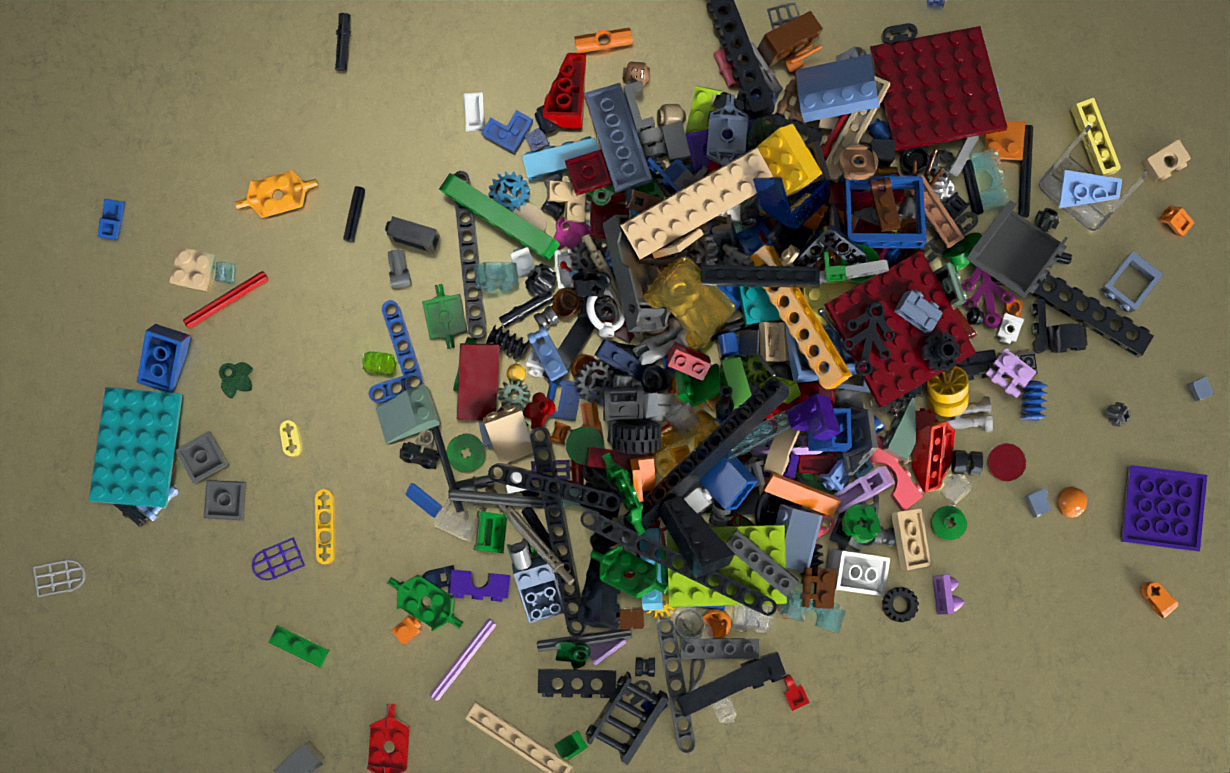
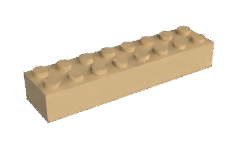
M755 147L620 225L639 259H642L773 185L776 181L758 148Z

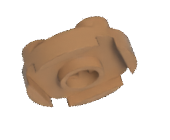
M864 145L848 146L843 153L841 152L838 164L843 176L849 180L871 179L878 165L876 153L867 150L868 147ZM859 160L863 164H856L855 161Z

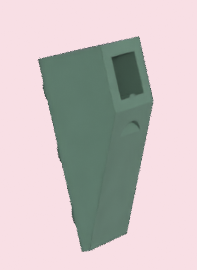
M913 397L901 402L899 406L900 412L891 422L890 427L892 429L882 441L883 447L881 450L900 461L908 460L916 443L915 398Z

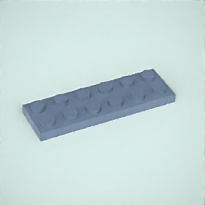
M616 83L584 93L615 193L652 183V177L621 84Z

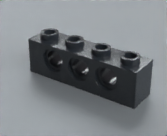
M538 669V693H542V697H553V694H561V697L571 698L573 694H581V698H592V694H600V698H610L616 689V670ZM554 678L562 679L563 686L561 688L553 687L552 680ZM575 678H579L583 682V686L579 689L573 688L571 684ZM597 678L602 681L600 689L592 688L591 681Z

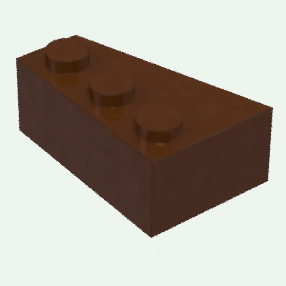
M809 11L766 33L757 50L764 58L768 67L771 68L794 52L802 49L808 43L816 42L820 38L819 35L823 28L813 13Z

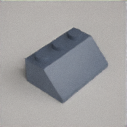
M780 504L775 525L785 526L786 567L804 572V567L810 568L823 516L798 506Z

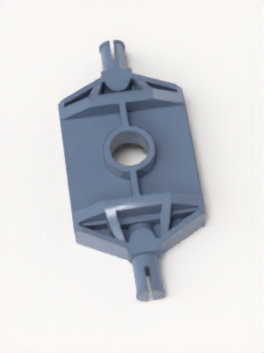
M730 94L726 95L725 107L711 112L709 118L706 157L719 164L720 167L746 152L748 116L734 108L735 96L731 95L730 102ZM725 130H729L733 133V137L725 139L722 133Z

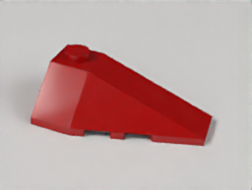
M567 53L559 73L544 99L543 117L562 128L582 129L586 53Z

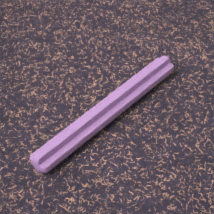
M488 619L430 693L433 699L439 700L495 628L496 624L492 620Z

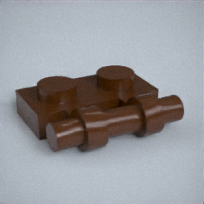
M804 567V575L801 578V581H803V591L800 593V599H802L801 607L809 608L810 600H813V608L834 609L836 570L815 568V576H812V568ZM811 582H814V593H810Z

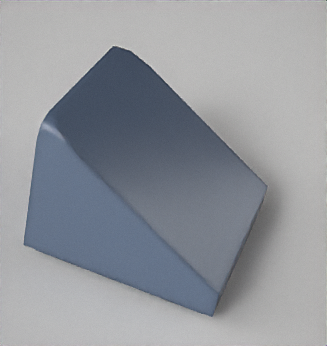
M1206 376L1188 384L1195 401L1214 394Z

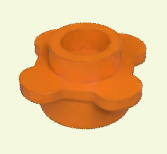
M1014 299L1010 304L1005 303V308L1002 310L1003 315L1007 313L1020 317L1023 302Z

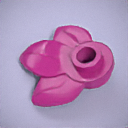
M561 217L556 222L557 231L553 238L560 243L557 248L558 250L565 245L573 250L574 247H577L578 242H582L581 237L590 234V230L585 223L565 221V217ZM563 223H568L569 228L567 230L562 228Z

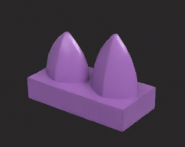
M950 574L933 576L937 615L955 613L954 611L958 610L965 602L960 597L952 595V591L955 590L959 582L951 577Z

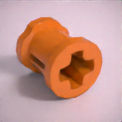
M555 421L554 424L556 426L552 436H550L551 441L565 445L564 440L567 431L571 427Z

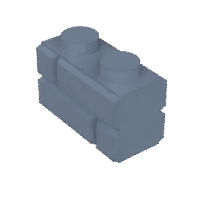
M917 290L905 292L894 309L895 313L924 333L931 332L943 314L938 309L939 306L936 303L926 301L923 298V294Z

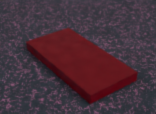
M460 343L457 420H483L487 414L496 412L499 344Z

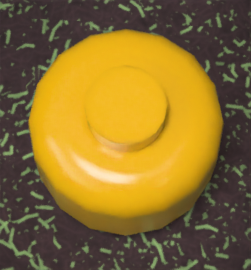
M519 364L509 366L506 372L509 381L513 379L515 384L518 379L522 382L526 376L525 369Z

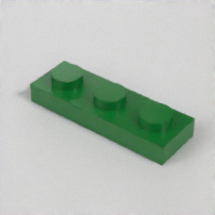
M276 625L268 642L319 668L322 667L330 651L280 625Z

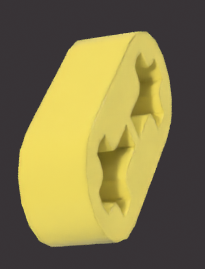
M286 420L280 425L282 447L286 455L295 457L300 454L302 448L299 429L295 422ZM287 424L294 427V430H291V437H289L288 432L284 431L287 428ZM290 440H292L293 445L297 446V449H294V453L287 450V447H290Z

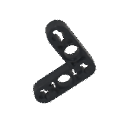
M827 225L822 227L799 251V255L793 261L794 267H812L824 255V251L829 249L851 265L865 263L867 257L863 248L833 226ZM825 234H832L833 239L829 236L825 238ZM844 242L848 244V247L846 249H838V245L840 243ZM811 247H820L817 253L810 252ZM853 254H855L856 256H859V255H860L861 258H857V257H856V258L854 259ZM799 261H801V262H804V261H805L806 264H805V265H804V264H800V265H799L798 262H799Z

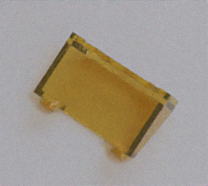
M681 257L664 267L643 295V298L651 307L661 308L665 306L690 331L686 336V341L694 351L701 349L735 311L733 302L717 286H701V269L687 257Z

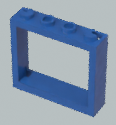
M874 174L871 179H844L845 236L857 245H866L871 248L924 247L926 243L923 176H912V174L907 176L895 174L879 176ZM889 177L892 189L914 190L916 234L852 233L850 189H870V180L876 179L880 181L883 178Z

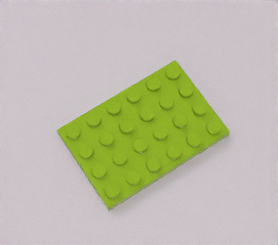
M784 525L710 527L724 542L738 528L786 569ZM667 530V548L681 554ZM736 555L729 566L716 570V572L773 599L776 604H787V597ZM676 557L672 564L676 569H680L683 567L684 561ZM668 568L669 607L742 605ZM711 575L708 578V583L711 586L718 585V576ZM730 583L727 585L726 591L729 595H734L737 592V587L735 584ZM748 592L744 595V600L746 603L751 604L754 602L755 596L753 593ZM765 601L763 604H772V603H771L770 601Z

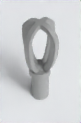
M693 659L691 662L688 692L697 689V686H699V681L705 668L704 659ZM697 661H700L702 664L698 677L694 680V665Z

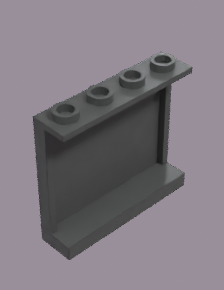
M1010 200L974 246L967 260L1025 298L1029 292L1033 294L1039 286L1037 281H1042L1049 272L1046 270L1047 267L1052 268L1058 259L1055 256L1057 254L1061 256L1067 247L1064 243L1068 238L1065 237L1060 242L1014 212L1013 209L1016 203Z

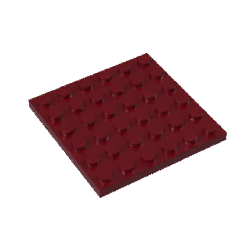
M981 26L917 37L897 43L870 46L869 51L876 77L890 82V87L882 103L891 139L895 140V151L1007 130L1008 127Z
M922 250L889 268V271L877 274L824 304L842 340L852 338L866 329L869 321L867 320L860 324L857 330L850 332L845 327L848 320L856 319L864 314L865 308L870 302L877 301L883 305L885 309L883 318L889 328L894 331L895 338L892 341L886 342L881 337L883 331L878 324H876L875 330L885 347L890 350L891 357L888 360H880L877 356L878 350L874 343H872L869 361L873 369L869 375L862 376L879 408L944 372L943 370L933 371L926 365L927 361L921 358V347L926 345L924 340L932 333L937 332L940 334L947 332L949 335L954 336V343L960 345L959 351L961 353L960 357L956 358L957 364L976 353ZM910 290L919 291L923 294V298L926 301L936 303L939 306L938 309L943 312L931 332H922L894 312L905 292ZM872 308V313L874 315H876L877 312L876 309ZM850 322V327L852 329H854V323ZM889 332L886 333L888 339L891 337ZM864 340L857 343L853 349L848 350L855 364L861 359ZM846 341V346L848 348L850 347V342ZM885 351L882 352L884 358L887 356ZM860 365L862 372H864L865 368L863 365Z

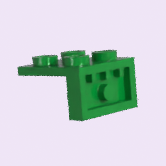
M717 363L710 366L703 381L674 369L677 396L689 409L720 395L722 384L720 369Z

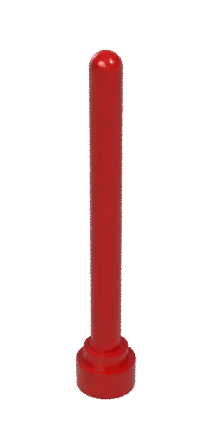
M851 113L840 116L826 142L820 146L825 160H827L833 143Z

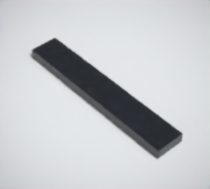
M701 265V286L819 288L820 267Z

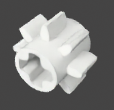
M939 177L932 187L940 201H946V198H950L954 193L953 183L945 177Z

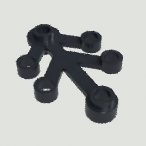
M877 301L867 304L864 314L856 319L848 320L845 324L846 329L852 332L857 330L860 324L869 320L866 329L852 338L844 339L841 342V347L848 351L864 340L861 359L855 365V371L860 376H866L872 372L873 366L869 361L872 343H874L878 350L877 356L880 360H888L891 357L890 350L885 347L875 330L876 324L883 331L881 337L886 342L892 341L895 338V333L889 328L883 318L885 313L883 305ZM872 308L876 309V315L872 313ZM850 322L854 323V329L850 327ZM887 332L891 335L890 339L886 337ZM846 341L850 342L849 348L846 346ZM883 351L887 354L886 358L882 356ZM860 365L864 366V372L860 370Z

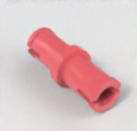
M719 49L715 51L713 55L718 62L719 71L723 74L728 87L731 88L738 85V81H734L731 73L733 67L731 63L728 64L726 61L725 50Z

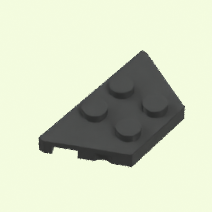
M837 403V408L851 409L852 448L847 452H843L845 473L852 476L878 449L873 411Z

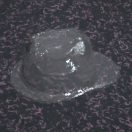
M685 606L675 610L672 616V624L676 633L681 638L696 647L705 646L712 640V627L695 608Z

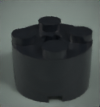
M1085 322L1046 326L1048 348L1051 350V353L1067 352V348L1074 351L1086 350L1088 341Z

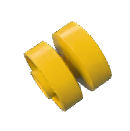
M954 366L950 370L944 371L927 381L928 406L932 412L940 416L952 417L965 411L969 402L967 373L962 368Z

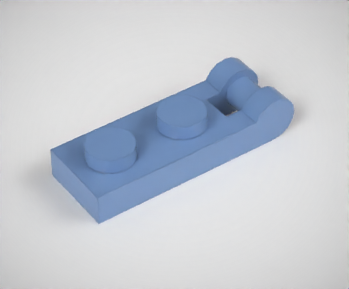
M545 326L540 327L539 331L531 332L527 335L551 381L568 373ZM543 337L545 341L539 344L537 340Z

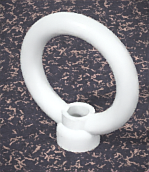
M606 287L603 295H608L614 300L610 290ZM589 296L586 310L590 321L599 329L600 337H613L614 331L618 330L625 321L621 310L618 307V318L613 324L609 322L602 323L594 311V302L597 296Z

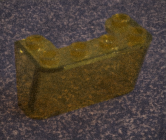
M696 411L661 434V449L646 454L648 457L653 456L655 471L660 479L666 477L677 466L669 452L670 449L676 448L697 433H700L702 438H707L721 425L707 411Z

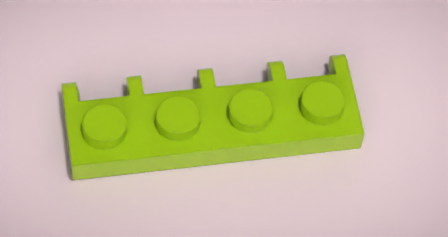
M695 85L686 133L709 129V125H707L709 111L718 110L717 107L711 106L713 94L721 95V90Z

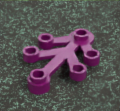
M976 266V270L971 277L963 281L962 287L964 290L972 291L981 275H983V282L973 296L966 299L967 302L964 305L967 309H974L985 293L987 315L984 321L988 327L996 328L1001 324L1002 318L995 312L993 292L999 295L1002 301L1007 304L1012 303L1015 297L1013 293L1005 291L993 282L991 275ZM967 282H971V287L967 289ZM1009 294L1011 299L1006 301L1005 297ZM972 300L974 305L969 307L968 303ZM991 316L995 319L993 323L989 322Z

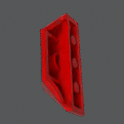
M945 420L929 425L916 433L912 468L924 493L941 487V481L952 464L955 429Z

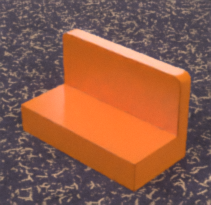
M653 456L630 459L632 484L636 490L639 502L643 501L642 492L651 491L656 486Z

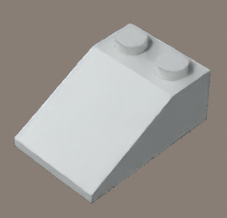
M830 548L826 569L836 570V590L885 596L890 558Z

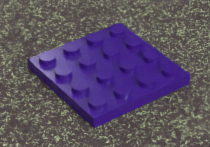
M1129 465L1121 542L1200 552L1207 475Z

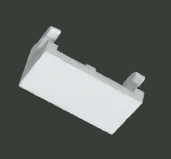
M567 249L564 252L556 250L554 253L559 290L567 287L574 289L570 273L566 269H561L559 265L560 262L565 261L572 271L575 270V266H571L572 261H574L570 259L573 253L571 249Z

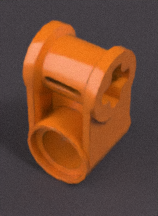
M1146 582L1141 586L1142 596L1160 617L1165 618L1179 606L1178 602L1160 583Z

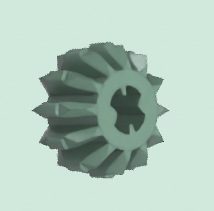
M510 379V386L503 382L506 389L499 388L498 390L504 393V395L498 396L499 400L505 399L501 406L503 407L507 403H509L508 406L520 404L524 409L525 405L522 401H530L529 398L524 397L530 395V391H523L527 388V384H523L520 387L521 380L519 379L516 385H514L513 379ZM513 390H516V393L519 392L516 400H513L512 397L509 398Z

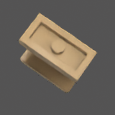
M510 405L501 412H491L483 418L499 463H507L533 453L530 433L520 405Z

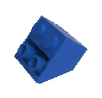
M833 408L841 433L826 441L812 438L809 429L808 451L847 452L852 448L851 409Z

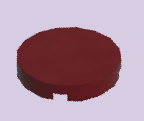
M1004 443L997 445L989 453L987 459L988 470L998 480L1006 482L1016 480L1026 469L1025 454L1014 444Z

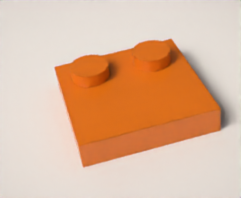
M1006 121L1008 127L1006 131L986 134L984 158L1022 160L1026 122Z

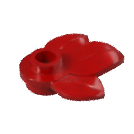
M541 392L535 393L533 395V402L528 403L523 410V415L531 419L532 430L542 426L546 416H551L555 411V403Z

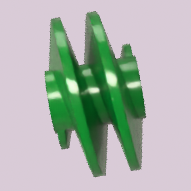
M943 506L933 513L931 528L939 538L955 540L965 533L967 520L960 509L954 506ZM951 519L950 522L953 525L948 526L947 528V523H945V520Z

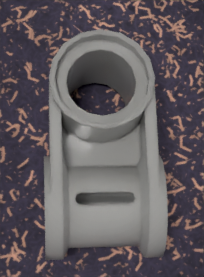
M525 538L513 545L507 544L516 570H524L532 565L531 553Z

